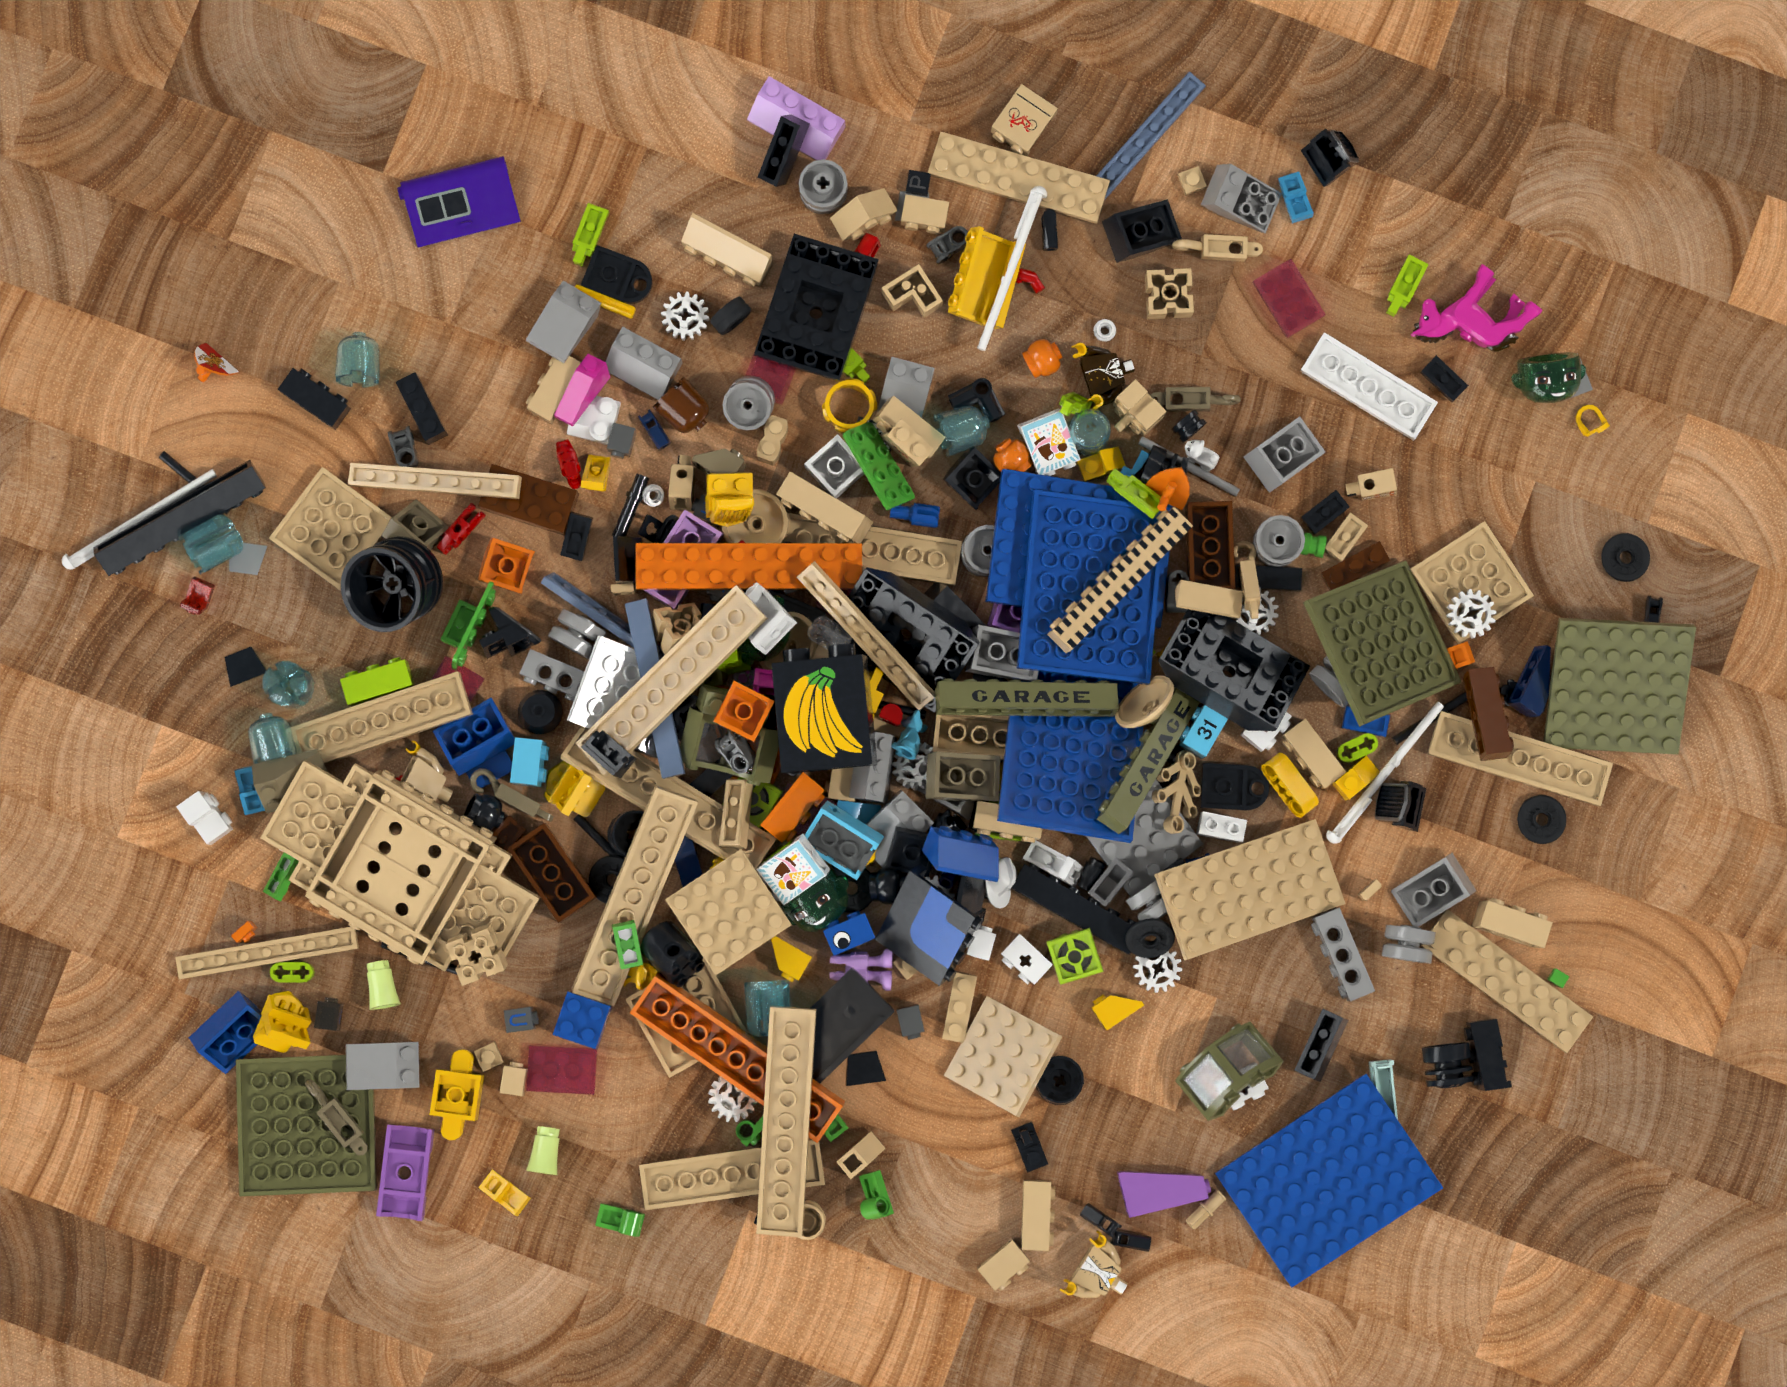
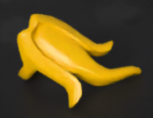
M648 963L631 967L627 974L631 977L627 978L623 985L625 987L630 982L636 983L637 989L643 990L650 984L658 971Z

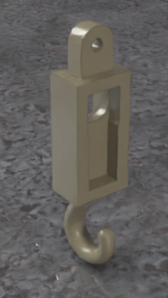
M1166 387L1165 392H1154L1150 395L1153 399L1157 398V402L1162 407H1165L1167 412H1192L1193 410L1197 412H1210V404L1235 405L1241 401L1239 395H1210V387ZM1173 394H1181L1183 402L1180 405H1173L1170 397Z
M480 768L471 774L470 785L477 793H483L484 789L477 786L476 780L479 776L485 775L492 785L495 797L534 818L538 815L552 822L555 817L542 810L541 804L502 783L499 784L490 770Z
M306 1080L305 1086L316 1097L322 1107L316 1112L344 1148L349 1145L357 1155H364L368 1151V1145L361 1137L364 1131L336 1097L329 1101L321 1088L313 1080ZM345 1125H350L354 1130V1134L350 1138H345L341 1133V1129Z

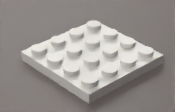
M597 636L567 721L590 729L641 679L633 648L605 637Z

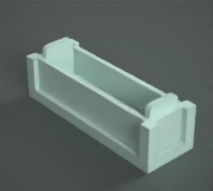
M1394 1060L1368 1061L1370 1080L1398 1120L1392 1068Z

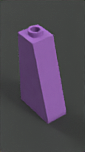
M1137 1171L1117 1172L1129 1218L1209 1199L1208 1193L1211 1192L1208 1179L1204 1180L1202 1175Z

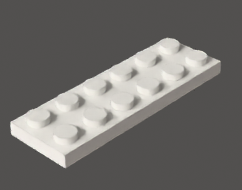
M1325 332L1300 370L1413 441L1438 403Z

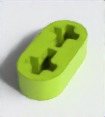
M1366 733L1345 742L1338 747L1337 758L1343 763H1350L1364 757L1377 749L1378 739L1373 734ZM1365 737L1367 740L1373 741V744L1370 745V750L1368 747L1360 749L1358 746L1365 742ZM1344 747L1347 749L1355 747L1356 751L1350 754V759L1347 756H1342Z
M278 962L270 969L271 978L280 983L309 982L315 973L313 966L306 962ZM280 966H282L283 970H290V975H283L282 979H280V976L276 975L275 971L279 970ZM302 966H305V970H309V975H305V979H302V975H294V970H302Z

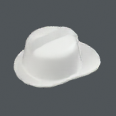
M1008 857L999 858L998 882L985 880L987 897L990 903L999 909L1004 908L1009 903L1011 887L1018 877L1017 870Z

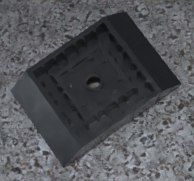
M794 233L754 356L840 381L871 291L879 259ZM813 309H818L822 312V316L814 319L810 316V312Z
M866 567L848 596L934 692L939 681L943 679H953L955 681L980 643L967 622L892 572ZM834 619L823 638L833 645L855 644L856 655L863 654L868 657L869 669L873 671L878 667ZM901 629H908L911 632V638H905L901 633ZM883 673L882 678L891 683L892 685H894L895 687H897L888 678V676L885 673ZM935 697L925 705V707L933 712L936 711Z
M1187 609L1158 660L1163 672L1173 682L1174 687L1248 731L1277 730L1310 668V665L1227 616ZM1223 671H1229L1232 677H1227Z

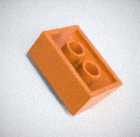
M802 772L760 826L782 844L785 840L787 842L791 841L797 833L794 830L799 823L804 825L811 816L809 810L813 805L818 807L824 800L825 796L823 793L825 790Z

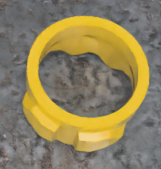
M853 378L835 384L829 390L825 402L822 404L825 421L828 424L831 423L835 427V431L840 434L867 423L872 417L873 412L877 409V400L872 389L869 390L864 385V382ZM841 388H851L863 393L869 403V411L865 418L855 424H844L838 421L830 410V402L836 391Z

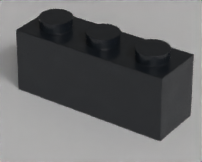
M792 114L780 117L757 178L776 187L787 184L810 123Z
M292 368L278 390L336 430L351 410L347 405L348 400L338 393L336 396L329 393L330 388L321 381L316 384L310 380L312 375L302 368L299 371Z
M414 372L396 381L425 442L430 445L448 436L417 373Z
M1322 1009L1295 1071L1321 1082L1349 1020Z

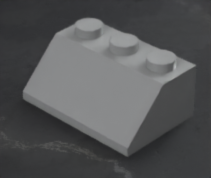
M625 327L621 328L606 359L611 375L657 400L667 392L683 364L680 357Z
M875 732L877 765L853 767L849 798L881 804L888 802L893 768L892 763L895 749L891 745L897 741L895 736Z

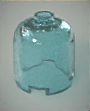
M354 332L339 342L335 367L336 382L348 387H353V383H363V388L379 384L380 348L374 339L366 336L363 332Z
M965 406L934 415V421H938L940 427L936 430L945 436L941 443L942 450L947 449V457L977 447L986 440L987 428H990L989 420L986 415L983 416L980 410L974 406Z
M1092 408L1083 409L1070 420L1068 424L1070 436L1079 455L1089 456L1097 454L1108 445L1111 426L1108 418L1101 411Z
M272 713L260 715L259 719L250 725L248 737L253 764L297 754L291 727L286 719L273 716Z

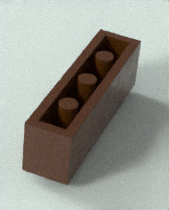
M1494 667L1468 669L1463 676V682L1480 761L1505 759L1514 749V742L1508 733L1509 719L1505 716L1503 710L1505 702L1503 695H1500L1499 675L1495 673Z

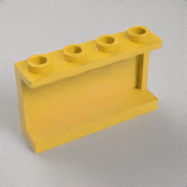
M978 226L970 228L966 235L965 241L967 243L960 257V269L954 278V291L948 300V313L985 326L1001 285L1002 276L1005 277L1016 241L1012 242L983 231V227ZM1026 243L994 329L1004 327Z

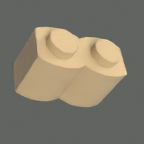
M771 415L765 424V436L759 442L757 456L760 462L774 466L781 455V444L785 441L788 434V423L786 419Z

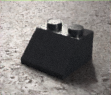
M613 536L615 582L617 584L634 583L635 585V544L643 543L642 538Z

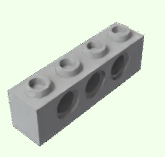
M530 649L519 674L524 676L523 681L532 685H536L537 682L545 685L544 690L554 694L560 691L566 694L564 698L574 702L584 671ZM544 667L551 669V676L547 679L540 677V671ZM564 676L572 678V684L569 687L561 686L560 681Z
M1340 907L1313 917L1312 930L1315 936H1320L1323 943L1320 944L1321 951L1324 957H1329L1331 962L1329 970L1333 978L1337 977L1340 986L1337 988L1342 999L1346 998L1347 1001L1351 1002L1375 992ZM1330 928H1334L1338 932V937L1335 941H1331L1327 937V932ZM1339 949H1343L1347 953V957L1343 962L1338 961L1336 958V952ZM1348 970L1354 971L1356 975L1355 980L1351 983L1345 979V973Z

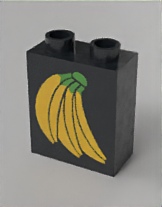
M855 644L828 646L829 658L811 659L810 648L783 650V662L772 663L781 773L789 774L877 765L868 657L863 654L856 655Z

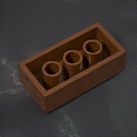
M491 464L489 473L519 475L522 477L519 499L481 496L478 504L481 510L565 536L570 513L574 512L579 497L577 490Z
M1232 501L1187 502L1185 505V518L1193 525L1186 533L1187 575L1189 581L1235 590Z
M546 823L541 824L507 848L558 923H562L598 898Z

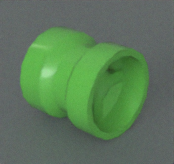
M1304 532V549L1300 554H1314L1315 557L1323 558L1327 537L1322 535L1313 537L1311 533Z

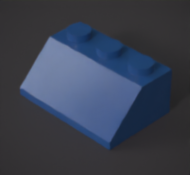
M492 697L473 707V715L444 724L433 730L450 765L459 776L514 745L515 736Z
M931 826L922 851L936 870L998 882L999 848L990 836L984 834L977 836L965 830L957 832L946 826H940V828Z
M238 990L188 1038L199 1054L224 1074H227L236 1065V1059H243L258 1045L254 1043L253 1035L262 1016L261 1011Z

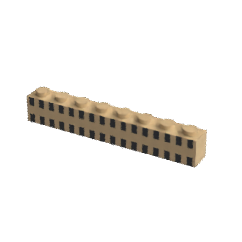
M1175 507L1160 512L1156 517L1158 521L1153 526L1149 524L1141 532L1143 537L1139 541L1134 539L1126 547L1128 552L1123 557L1121 555L1117 556L1111 562L1113 567L1108 572L1104 570L1095 579L1098 583L1093 588L1089 585L1080 594L1082 599L1078 603L1072 602L1065 609L1067 614L1062 619L1058 617L1050 624L1051 630L1047 635L1065 653L1070 652L1193 527Z

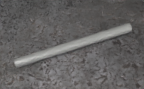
M1143 436L1138 443L1150 451L1153 445L1165 449ZM1167 450L1166 459L1170 461L1175 453ZM1178 456L1176 464L1180 465L1182 457ZM1188 461L1187 471L1231 495L1237 496L1240 491L1239 488Z

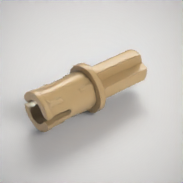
M1216 1189L1209 1196V1199L1199 1203L1200 1206L1186 1219L1187 1224L1191 1228L1197 1229L1209 1216L1212 1217V1213L1226 1201L1224 1195Z

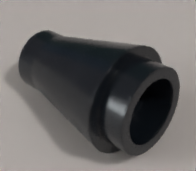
M1091 856L1089 861L1086 860L1078 886L1089 891L1105 872L1106 864Z

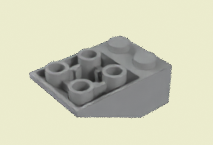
M1221 164L1216 166L1201 205L1217 215L1261 233H1266L1282 193L1232 164Z

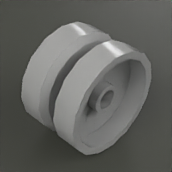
M822 159L813 161L804 168L800 174L799 191L801 200L806 208L818 214L833 213L841 208L846 201L848 192L846 174L841 166L833 161ZM825 185L826 189H821V186Z
M751 375L739 378L734 381L724 396L722 406L725 417L730 424L738 429L747 431L759 428L764 425L774 409V391L769 383L760 377Z
M1277 515L1268 518L1258 527L1253 537L1257 558L1262 563L1271 567L1287 566L1304 549V531L1299 523L1289 516ZM1276 537L1279 538V541H1283V543L1277 544Z
M993 525L977 527L965 537L962 543L960 553L962 563L969 572L976 576H989L991 553L985 554L983 549L986 547V550L992 552L995 527Z
M562 609L558 620L568 629L565 630L559 626H553L548 637L589 659L594 646L588 643L586 639L596 642L597 636L604 637L606 632L585 617Z
M1326 656L1323 659L1325 667L1317 665L1309 673V676L1326 696L1344 708L1348 701Z
M1156 880L1126 900L1131 910H1137L1143 905L1147 906L1138 914L1137 918L1139 921L1150 918L1160 919L1167 914Z
M1386 925L1384 936L1387 939L1398 941V944H1384L1382 956L1431 964L1433 952L1429 949L1419 948V945L1434 944L1436 932L1408 925Z

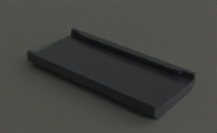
M853 967L809 1008L817 1009L812 1078L821 1083L895 1012L892 1006Z

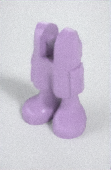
M888 948L881 955L869 957L867 952H851L850 954L830 956V963L845 964V972H829L830 979L838 981L853 967L867 982L868 980L878 982L882 985L883 990L891 991L892 970L868 971L867 969L868 966L892 968L893 952Z

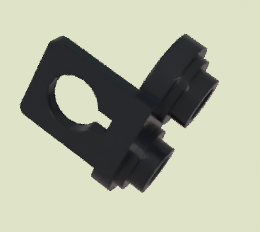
M647 514L638 534L652 543H663L679 517L670 515L664 522H661ZM653 522L654 528L657 530L655 533L647 534V526Z

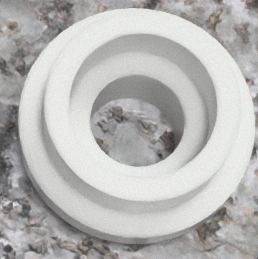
M1102 319L1095 324L1094 335L1098 340L1107 342L1115 336L1116 327L1112 321ZM1106 327L1109 333L1102 334L1101 328Z
M656 484L646 486L642 493L643 501L652 507L660 505L664 500L663 489ZM655 491V498L650 499V493Z

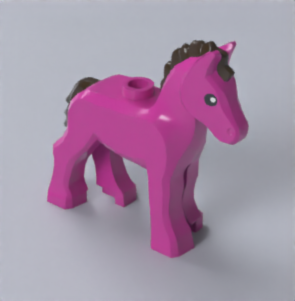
M1481 264L1477 270L1473 286L1467 291L1465 296L1449 305L1441 314H1439L1436 308L1435 301L1427 299L1423 302L1419 322L1414 324L1415 329L1411 336L1424 343L1428 341L1429 343H1437L1440 340H1445L1448 335H1451L1457 329L1461 332L1460 336L1467 342L1473 341L1480 347L1498 352L1509 348V344H1515L1516 340L1519 339L1515 333L1521 332L1526 324L1538 317L1542 309L1531 301L1525 304L1517 295L1513 294L1509 299V310L1506 317L1495 323L1477 305L1478 301L1496 281L1493 278L1494 272ZM1524 307L1523 313L1518 317L1520 311Z

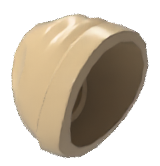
M805 1201L803 1236L798 1237L800 1239L811 1240L817 1238L824 1230L826 1216L820 1205L815 1201Z

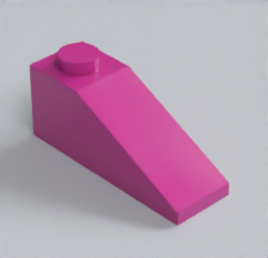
M590 354L586 355L576 368L554 414L555 418L574 426L610 379L606 362Z

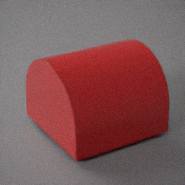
M865 233L854 252L874 258L881 246L880 241L874 235Z
M887 704L882 708L879 714L880 720L895 727H899L902 722L903 713L898 705Z

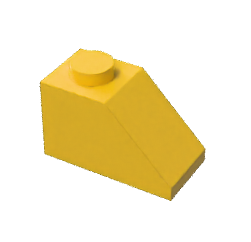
M1366 755L1331 784L1346 801L1367 786L1380 771Z
M774 936L771 938L778 968L783 972L781 976L791 982L794 979L799 981L812 957L779 937Z
M1102 994L1092 1001L1094 1005L1090 1008L1104 1029L1109 1030L1143 1007L1144 1004L1142 1001L1112 995L1105 997Z

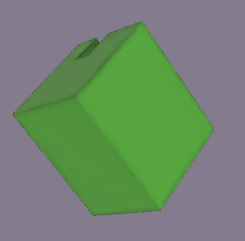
M1554 968L1547 980L1559 988H1563L1569 976Z

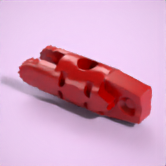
M569 439L557 442V460L561 473L567 478L568 484L572 489H578L581 486L579 474L581 467L577 453Z
M470 503L443 533V539L436 546L443 554L447 555L453 548L457 549L471 531L485 518L486 514L479 512L469 523L466 521L476 509V505Z

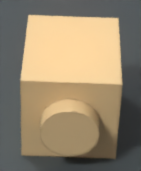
M510 1062V1065L503 1067L500 1093L524 1096L529 1069L523 1068L524 1063Z

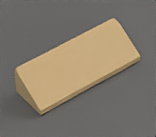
M1180 580L1175 588L1176 607L1238 619L1241 617L1242 591Z
M747 779L726 780L719 846L738 849L747 848L753 785L747 783Z

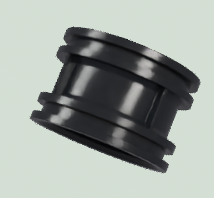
M403 536L385 539L357 553L348 561L341 577V594L348 612L362 626L377 632L396 631L426 615L438 603L443 589L442 570L435 555L421 542ZM374 559L386 569L383 576L370 574ZM395 560H397L402 565H396ZM384 588L390 594L385 605L378 599L375 591ZM409 595L413 600V604L408 613H403L401 597Z

